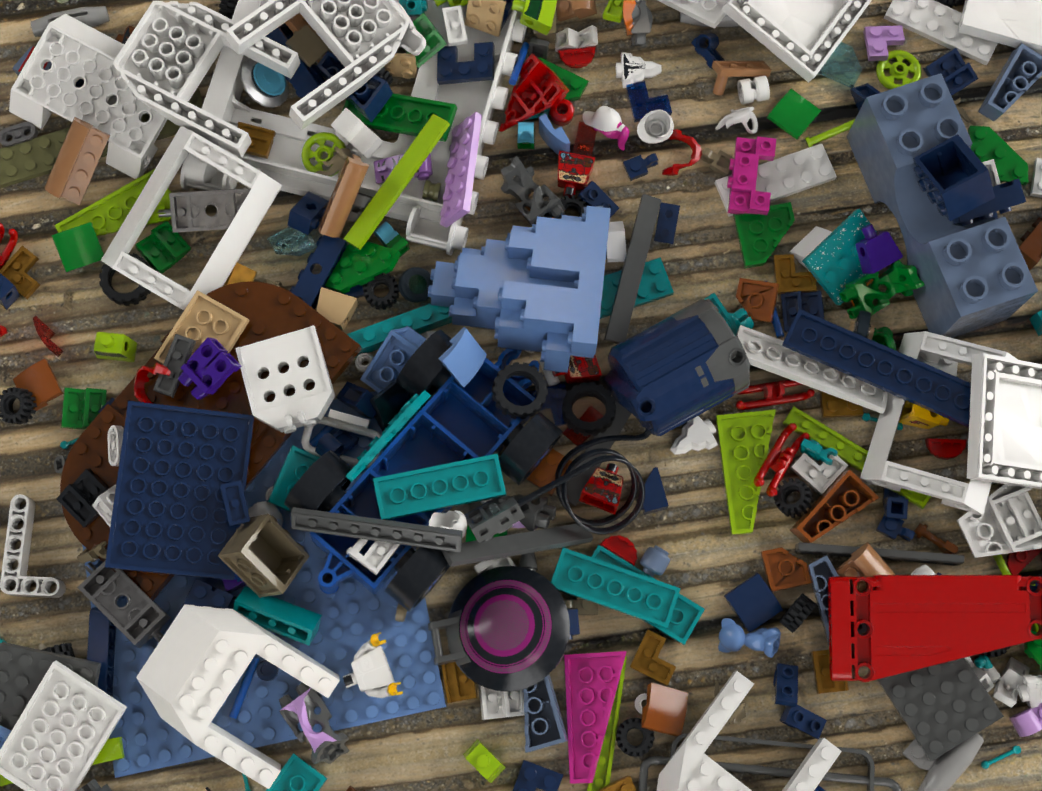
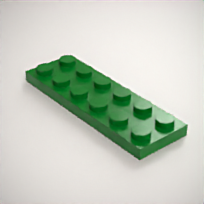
M394 93L372 123L347 99L343 110L345 108L350 110L368 128L411 136H418L430 117L435 114L450 124L439 140L444 142L447 140L457 111L456 104Z

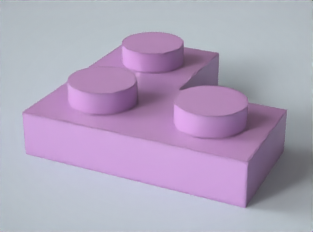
M902 25L864 27L863 33L868 61H886L889 56L887 46L904 44L905 38Z

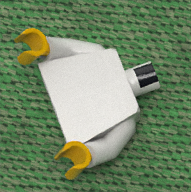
M381 632L373 634L370 640L364 643L355 654L354 661L351 663L353 672L343 676L345 686L349 688L358 684L361 692L376 698L402 695L403 691L398 692L396 689L397 685H400L401 682L394 681L383 647L379 646L385 644L386 640L379 641L378 636Z

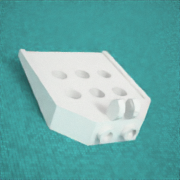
M314 325L235 348L239 364L242 366L241 372L252 415L256 419L285 434L295 432L296 428L302 426L304 428L313 427L316 425V422L322 420L335 398V393ZM303 360H309L306 367H300V363ZM283 366H289V370L286 373H280ZM269 371V376L266 379H261V374ZM308 383H315V387L312 390H306ZM295 388V393L292 396H286L288 389ZM270 394H275V399L272 402H267V397Z

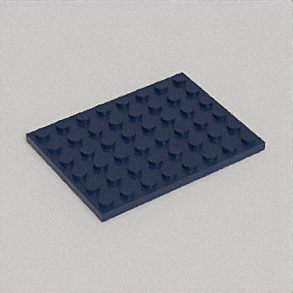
M128 401L105 568L234 580L235 573L218 555L241 524L229 527L220 485L241 480L245 495L254 422L253 415Z

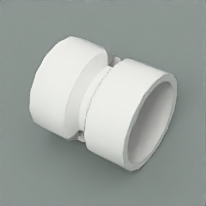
M765 75L754 77L752 81L750 78L738 80V96L742 105L753 103L755 99L757 102L769 100L770 89Z

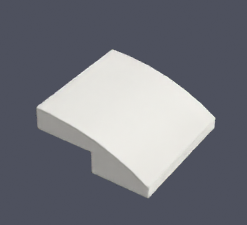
M479 685L482 720L525 715L523 690L502 692Z

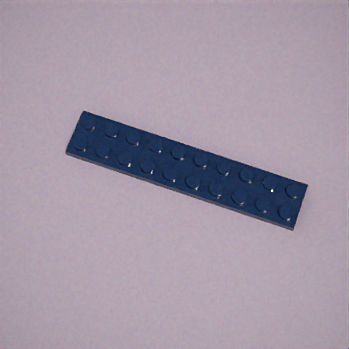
M798 310L782 346L969 428L971 383L806 311Z

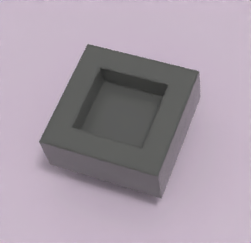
M531 37L528 56L534 54L536 57L546 60L550 41Z

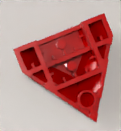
M531 54L522 66L519 74L521 77L518 85H515L505 111V123L500 125V132L546 109L557 106L570 91L556 73L534 54Z

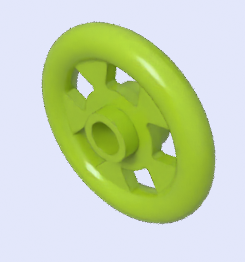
M903 50L888 52V60L895 58L897 62H894L892 65L888 60L878 61L876 74L878 80L889 90L918 81L921 78V65L916 57L909 52ZM904 59L911 64L909 67L902 62ZM896 68L902 69V72L897 71ZM889 69L891 76H885L884 70ZM908 72L914 74L912 79L906 77ZM894 79L902 80V84H895Z
M321 132L311 136L302 148L301 157L304 167L307 171L313 173L327 171L323 170V161L328 162L334 157V152H336L334 147L337 146L339 149L346 148L345 144L332 133ZM326 140L334 143L332 148L325 145ZM317 143L320 147L314 152L311 150V147ZM323 153H328L327 158L323 159L321 157ZM313 157L318 162L315 166L310 162V159Z

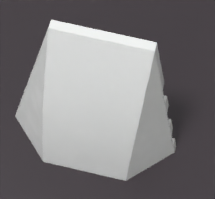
M1004 484L988 496L983 516L967 512L957 520L974 558L1042 549V520L1028 493L1032 488Z

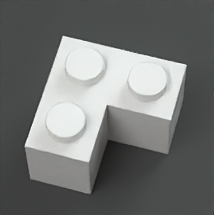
M347 108L331 124L335 129L333 133L346 145L352 144L354 146L352 150L359 157L364 155L369 159L383 143L373 131Z

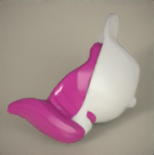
M601 106L596 112L585 111L582 118L586 125L594 127L595 131H600L607 138L617 139L618 147L622 151L625 150L629 129L622 124L621 117L616 110L608 106Z

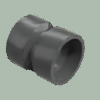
M358 193L347 220L356 222L373 197Z

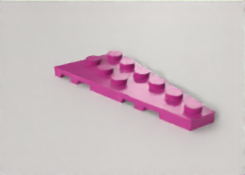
M626 651L564 655L570 784L593 783Z

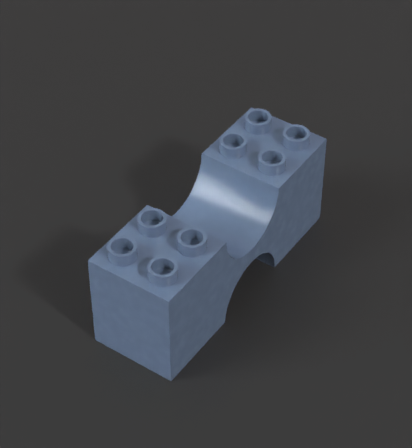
M940 73L866 97L846 137L874 203L883 202L886 204L899 224L906 247L907 265L916 267L919 279L925 284L921 288L913 289V295L928 331L954 338L1007 320L1037 293L1038 289L1006 217L999 219L990 217L983 220L977 217L973 219L974 223L962 226L961 223L953 224V221H949L945 215H940L936 207L937 204H932L927 196V192H922L917 181L920 179L914 172L913 168L916 166L913 158L957 134L970 149L973 144L945 80Z

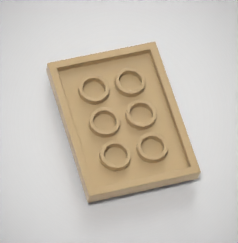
M197 290L154 359L164 364L175 334L196 341L191 356L207 337L217 339L228 351L227 353H230L249 323V319Z

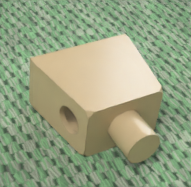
M321 287L316 311L340 330H344L359 303L357 298Z

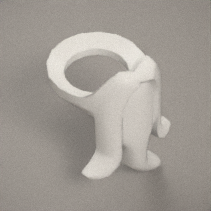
M754 107L730 110L731 113L721 119L715 129L719 130L725 124L728 129L731 125L742 122L748 133H756L758 122L755 114L752 112ZM750 118L752 120V130L747 125Z

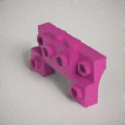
M759 136L756 139L736 138L734 158H730L729 170H732V176H728L727 188H730L728 213L768 215L771 193L755 191L759 159L774 160L777 139Z

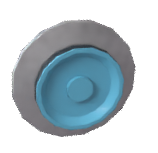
M250 58L243 63L241 81L246 92L255 102L265 107L274 108L282 105L287 100L289 87L284 75Z

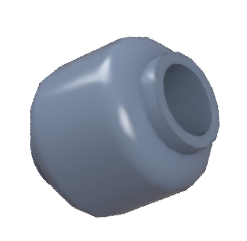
M656 545L654 548L648 547L640 560L641 566L644 567L642 571L651 577L654 574L663 575L670 563L669 553Z

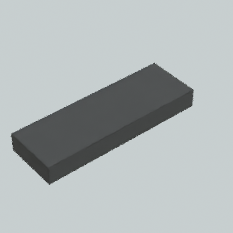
M175 334L163 364L170 369V376L159 374L153 389L154 392L174 398L180 383L178 378L183 372L181 367L190 358L196 344L195 340Z

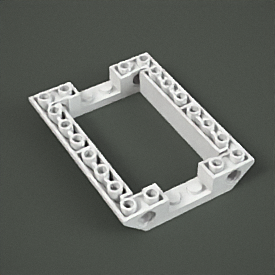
M181 126L101 261L173 305L185 310L197 290L207 295L211 291L223 287L283 185L204 137ZM188 152L251 189L191 291L129 255V252L186 159Z
M927 331L904 333L899 349L900 353L916 360L921 356L925 357L926 360L938 363L940 358L971 366L972 355L981 353L1016 359L1005 351ZM888 393L886 409L883 414H879L860 479L864 482L900 492L901 488L939 498L942 499L941 504L983 516L992 482L970 479L968 484L887 461L905 404L904 399Z

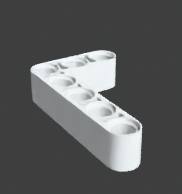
M16 495L10 503L0 588L2 592L12 596L59 598L66 590L64 582L52 577L27 576L35 502L25 495ZM26 500V506L20 509L21 502ZM23 520L24 525L18 530L17 525ZM21 541L20 548L15 550L16 542ZM15 561H18V568L13 570V563ZM15 581L16 587L10 591V584ZM36 582V589L31 592L30 585ZM53 583H56L57 589L51 593L50 587Z

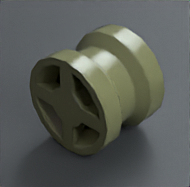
M426 180L422 198H432L433 201L438 202L442 183L437 182L435 184L430 180Z

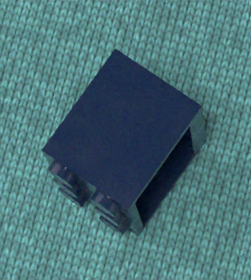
M958 134L913 158L916 166L913 169L916 176L920 179L917 181L922 192H927L930 202L932 204L936 203L940 215H945L949 221L995 198L988 169Z

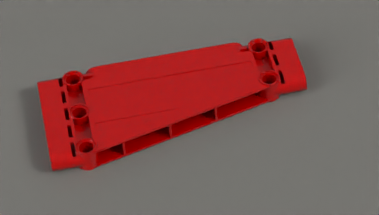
M873 575V577H829L831 681L869 682L1042 639V576ZM863 580L866 583V589L859 592L856 586L859 581ZM1033 580H1035L1038 586L1037 589L1032 592L1029 586L1030 583ZM861 623L867 625V631L864 634H859L857 631ZM1037 623L1039 630L1036 634H1032L1031 626ZM867 666V675L860 677L858 674L859 668Z

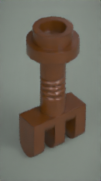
M919 523L914 532H916L915 534L918 539L922 536L930 540V542L940 548L939 551L942 553L956 554L958 552L956 545L948 540L945 542L928 531V525Z

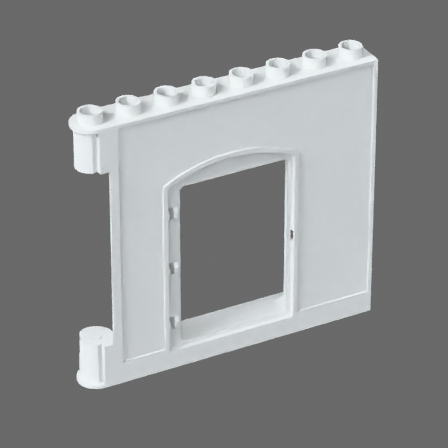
M238 0L232 20L239 22L269 0ZM427 0L428 8L425 14L447 42L445 46H449L443 23L442 8L450 6L445 2L437 7L433 0ZM467 5L461 7L464 23ZM511 11L499 37L465 25L467 44L456 45L458 48V62L474 61V43L493 42L495 45L494 80L439 85L437 83V53L419 67L411 96L456 104L457 111L446 142L438 141L430 152L433 174L427 180L435 184L437 182L442 183L438 202L433 201L432 198H422L426 180H418V178L413 176L385 215L386 217L408 222L406 240L409 242L446 250V254L450 256L454 249L462 250V248H465L469 228L461 226L464 216L447 228L440 225V213L443 208V194L446 187L445 178L448 173L447 163L450 158L449 148L453 137L452 130L473 113L477 112L482 115L474 179L484 180L489 157L482 156L485 143L490 145L495 143L499 123L491 120L495 109L503 111L505 108L508 88L502 87L504 75L511 76L518 54L511 53L514 41L523 43L527 31V26L520 23L521 12ZM410 17V19L412 20V22H413L415 19L418 18V17ZM224 45L218 58L202 110L238 127V122L275 131L276 135L274 136L268 159L247 153L242 158H238L283 185L280 191L304 196L309 191L329 201L337 183L338 174L330 177L307 171L303 165L301 153L305 142L311 136L321 132L334 134L335 129L311 123L301 130L291 118L251 109L239 102L244 88L241 81V69L243 63L249 57L241 53L238 55L235 50ZM399 133L396 142L383 141L369 159L364 155L360 157L363 163L369 164V168L358 193L374 197L383 184H376L374 161L404 154L417 136ZM326 140L325 145L332 148L334 143ZM315 143L311 150L315 152L320 145ZM349 143L348 145L345 144L346 148L350 149L351 153H353V154H355L356 156H358V155L352 150V149L354 148V146H353L352 144H350V143ZM188 152L183 162L180 176V185L183 190L188 191L191 188L203 191L236 189L238 181ZM323 153L321 157L323 159L327 158L328 153ZM315 157L310 159L313 166L318 164ZM323 165V170L331 168V166ZM472 191L470 212L467 214L474 215L479 192Z

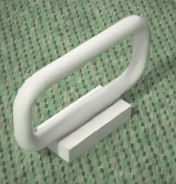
M330 409L328 417L324 416L321 421L316 422V424L331 426L373 439L376 436L378 438L381 437L379 432L368 429L370 420ZM313 427L304 428L301 440L303 449L315 456L321 457L315 452L316 448L311 446L309 442ZM382 450L365 469H368L374 463V461L382 454ZM345 455L340 456L350 466H355L359 462L356 458Z

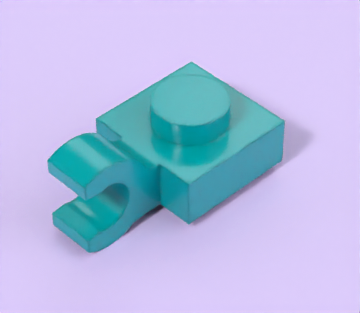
M804 438L801 443L800 453H806L817 461L822 460L827 465L833 464V460L827 456H837L838 454L834 448L824 450L815 440L809 441Z

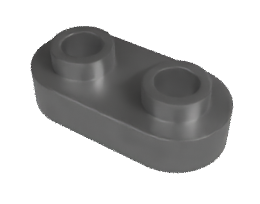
M23 122L4 128L0 131V143L4 147H11L30 141L38 136V130L30 122Z

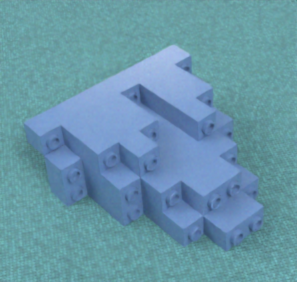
M587 206L586 214L582 213V217L562 215L561 219L537 216V222L532 224V228L513 225L511 233L507 234L506 241L486 239V246H482L481 250L462 248V253L458 255L455 263L436 261L435 269H431L430 280L433 281V285L428 287V297H431V305L449 307L452 325L495 329L494 339H498V347L541 352L540 362H544V370L568 373L570 356L594 358L596 354L611 208Z

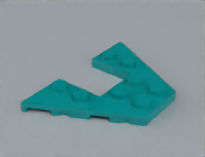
M426 390L420 395L416 393L400 409V412L388 423L389 426L381 433L382 436L380 438L376 436L368 445L370 450H364L357 457L359 462L345 477L352 482L378 453L402 431L417 411L430 398L431 395Z

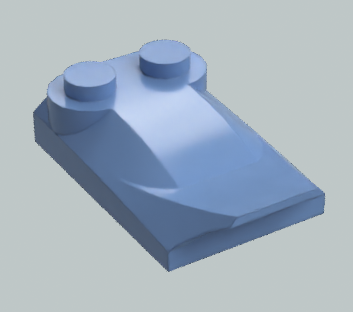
M409 326L391 330L360 380L379 393L397 379L404 365L425 342L426 338Z

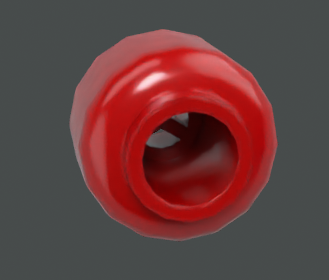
M563 99L557 106L551 107L549 111L551 121L558 126L568 125L574 117L573 104L569 100Z

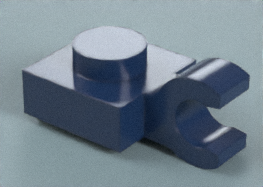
M656 153L645 159H642L641 155L624 161L623 166L630 181L647 175V168L658 165V158Z
M885 513L876 528L877 532L893 540L898 535L910 542L916 533L902 527L903 520L886 518Z

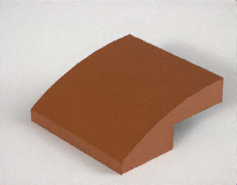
M45 358L25 369L13 379L17 388L27 389L28 392L33 393L31 397L36 399L33 403L37 404V407H33V410L36 411L47 406V402L64 394L48 360Z
M652 682L648 684L647 704L642 708L641 728L675 737L681 735L687 711L688 692Z

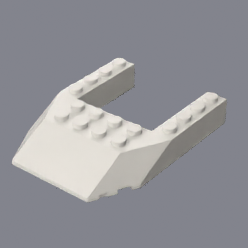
M269 0L227 29L226 41L239 55L296 14L300 13L345 67L290 107L289 116L303 130L361 88L394 58L411 21L394 0Z
M153 1L113 61V66L138 100L180 127L183 126L242 158L252 143L249 134L189 103L192 95L224 45L233 49L226 41V30L237 22L198 2H189L188 4L178 3V1ZM263 37L241 53L290 79L301 64L297 52L267 37Z
M184 604L136 678L164 721L196 746L270 789L281 772V764L211 721L256 654L327 698L330 697L339 683L340 677L332 670L234 609Z
M738 671L733 672L659 773L656 791H752L704 753L748 694L754 683ZM819 738L782 791H814L842 751L825 738Z

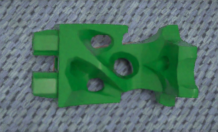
M897 260L891 264V267L879 276L878 271L874 274H866L845 284L846 289L840 292L839 295L843 302L851 301L853 307L847 309L849 318L856 319L860 311L870 312L872 316L874 313L890 305L889 299L896 293L901 292L904 296H911L914 294L913 289L925 286L924 282L917 275L916 267L904 265L900 260ZM880 285H885L887 290L881 292L879 290ZM877 299L878 303L874 306L872 301Z

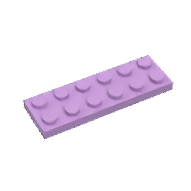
M477 112L467 117L452 130L453 137L449 148L450 158L447 163L448 173L445 178L446 187L443 194V208L440 213V225L446 228L470 212L482 115Z

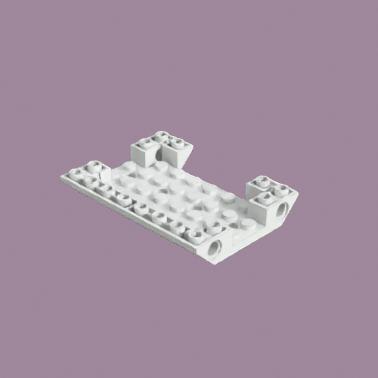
M64 14L48 24L12 86L9 112L42 130L50 118L51 112L70 122L76 117L93 125L94 128L110 135L106 164L137 179L143 176L158 150L154 143L168 119L138 100L112 63L124 44ZM46 62L52 63L49 70L43 69ZM79 79H84V85L77 88L76 82ZM112 96H116V103L113 105H109V98ZM143 114H150V119L147 122H141Z

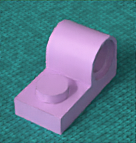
M1042 703L1038 707H1029L1010 717L1019 737L1030 736L1042 730Z

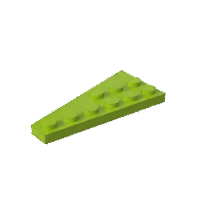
M155 169L54 225L58 233L89 222L92 223L96 236L118 232ZM169 188L146 225L172 220L171 217L159 218L158 215L166 214L158 213V209H170L169 193L171 191Z
M776 409L716 415L715 417L731 535L753 532L761 487H756L753 482L768 454Z

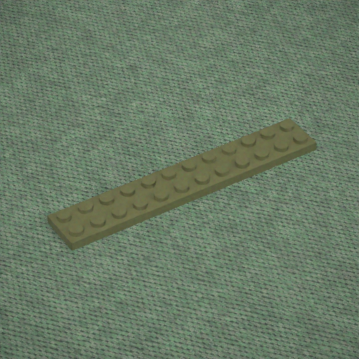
M197 88L189 103L202 109L203 100L200 90ZM143 114L141 122H147L150 119V114ZM167 120L156 141L176 135L180 126ZM69 128L42 135L11 147L0 148V189L50 174ZM107 142L101 158L107 156L109 142Z

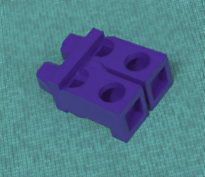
M207 337L188 359L187 363H184L181 367L183 372L178 380L184 386H189L192 382L197 385L191 391V394L197 400H202L208 394H214L233 372H237L242 367L230 353H227L228 351L219 341L214 338Z

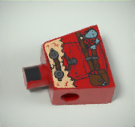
M559 151L558 187L565 188L564 197L568 195L571 198L572 195H575L576 191H582L587 186L594 168L595 157Z
M595 355L594 358L570 356L568 373L552 371L554 377L564 375L568 384L598 381L602 375Z
M608 463L605 470L596 468L583 488L579 501L615 515L624 479L622 476L617 475L619 467L613 463Z

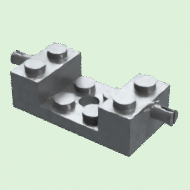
M250 188L169 193L170 209H158V213H166L158 215L159 218L171 217L173 233L228 229L249 194ZM208 205H214L217 208V213L214 216L206 214L205 210Z
M105 561L98 568L91 562L88 563L84 569L91 575L77 588L135 646L141 648L153 637L160 642L164 636L160 630L171 617L158 604L153 602L123 570L115 569L117 571L115 573L111 568H105ZM121 596H126L128 599V603L124 607L117 605V600Z

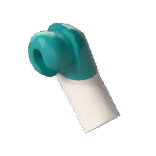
M979 655L975 658L974 663L976 667L982 668L993 683L1002 678L988 656Z

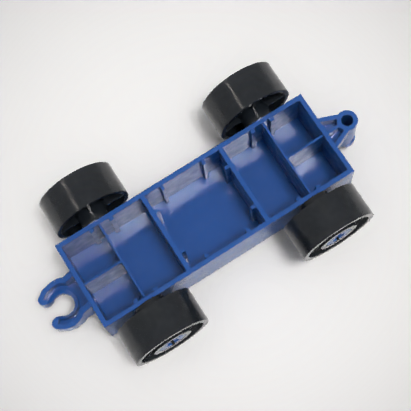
M438 330L415 351L402 368L396 380V383L412 396L416 393L420 395L424 390L432 395L438 389L435 395L348 492H346V489L351 484V481L345 476L351 471L352 467L331 450L322 455L302 475L289 492L284 505L291 511L295 507L381 519L373 478L499 454L505 446L507 448L499 457L501 471L517 485H521L548 455L564 432L541 412H538L523 426L530 416L526 419H520V417L513 419L508 414L507 416L504 415L502 410H498L495 406L496 403L492 399V386L495 377L511 361L518 359L522 350L507 348L501 353L495 364L485 358L476 375L463 388L438 359L452 346L450 343L452 338L442 330ZM537 360L531 361L528 366H535L539 372V362ZM523 376L510 377L503 385L504 396L514 405H529L535 398L525 389L533 383ZM452 507L389 519V521L428 526L429 519L434 512L447 513ZM317 532L310 533L312 542L328 555L324 569L318 575L319 587L323 593L328 595L336 593L340 588L339 582L350 576H353L371 593L376 595L391 576L397 572L385 592L408 612H411L450 568L442 551L439 549L419 547L415 551L417 546L401 544L380 572L375 575L346 553L349 547H353L359 538ZM368 540L359 553L364 556L375 541Z

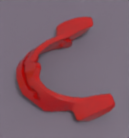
M673 130L669 139L687 143L693 151L692 159L686 164H673L672 167L664 169L662 175H678L680 169L692 166L700 160L702 149L693 137L682 135L681 130Z
M155 363L154 367L142 365L137 370L134 380V396L140 402L152 403L144 390L145 383L150 380L147 376L149 372L154 375L159 373L170 376V369L159 363Z

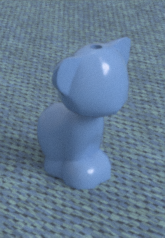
M724 618L721 621L719 651L725 653L737 652L745 645L755 651H764L765 655L770 658L777 653L781 638V632L778 628H760L755 632L745 634L743 628L732 619Z

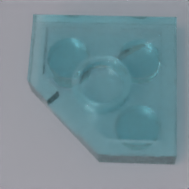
M841 42L820 69L819 74L853 88L862 71L853 47Z
M287 227L267 238L275 253L279 255L301 256L317 247L310 234H304L292 227Z

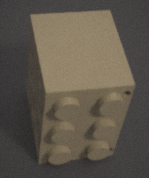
M264 514L250 517V522L242 523L218 557L259 597L283 594L307 561L309 555L304 547L297 543L291 537V534L277 523V519L274 516Z

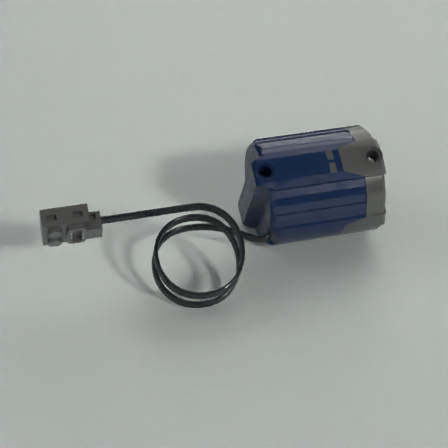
M709 298L706 300L700 299L615 345L608 354L611 370L605 376L606 385L615 400L632 413L640 424L646 428L645 432L639 435L604 436L584 442L570 450L561 459L556 469L554 481L518 501L514 497L503 501L501 497H497L464 514L467 524L478 543L489 541L495 534H500L510 529L513 524L525 518L520 508L521 506L553 488H556L559 501L574 521L592 533H614L629 525L638 516L645 500L644 481L636 467L617 451L607 448L587 451L569 464L563 476L561 474L567 462L574 455L591 446L610 441L644 440L651 433L655 436H662L749 388L750 363L738 336L733 334L729 325L719 313L718 308ZM599 454H610L594 458L588 461L587 463L577 467L581 462L592 456ZM617 461L626 464L631 475V491L627 501L615 515L612 514L599 520H588L573 513L567 497L568 480L603 462ZM638 480L639 497L633 511L624 520L606 528L591 527L609 524L623 516L635 500Z

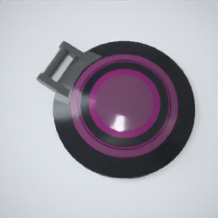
M502 566L477 575L462 588L455 598L448 619L428 623L435 652L434 665L456 662L460 670L472 681L495 691L513 692L536 685L557 667L564 656V651L569 641L570 619L563 597L548 579L528 568ZM439 629H446L449 655H443Z

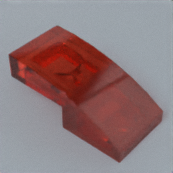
M579 121L573 153L592 157L597 134L594 127Z
M35 315L33 322L39 337L47 348L59 357L64 351L50 340L55 335V332Z
M590 405L579 419L586 422H594L601 419L603 415ZM568 427L563 433L576 446L582 444L591 436H583L581 433L576 434L572 428L569 429Z

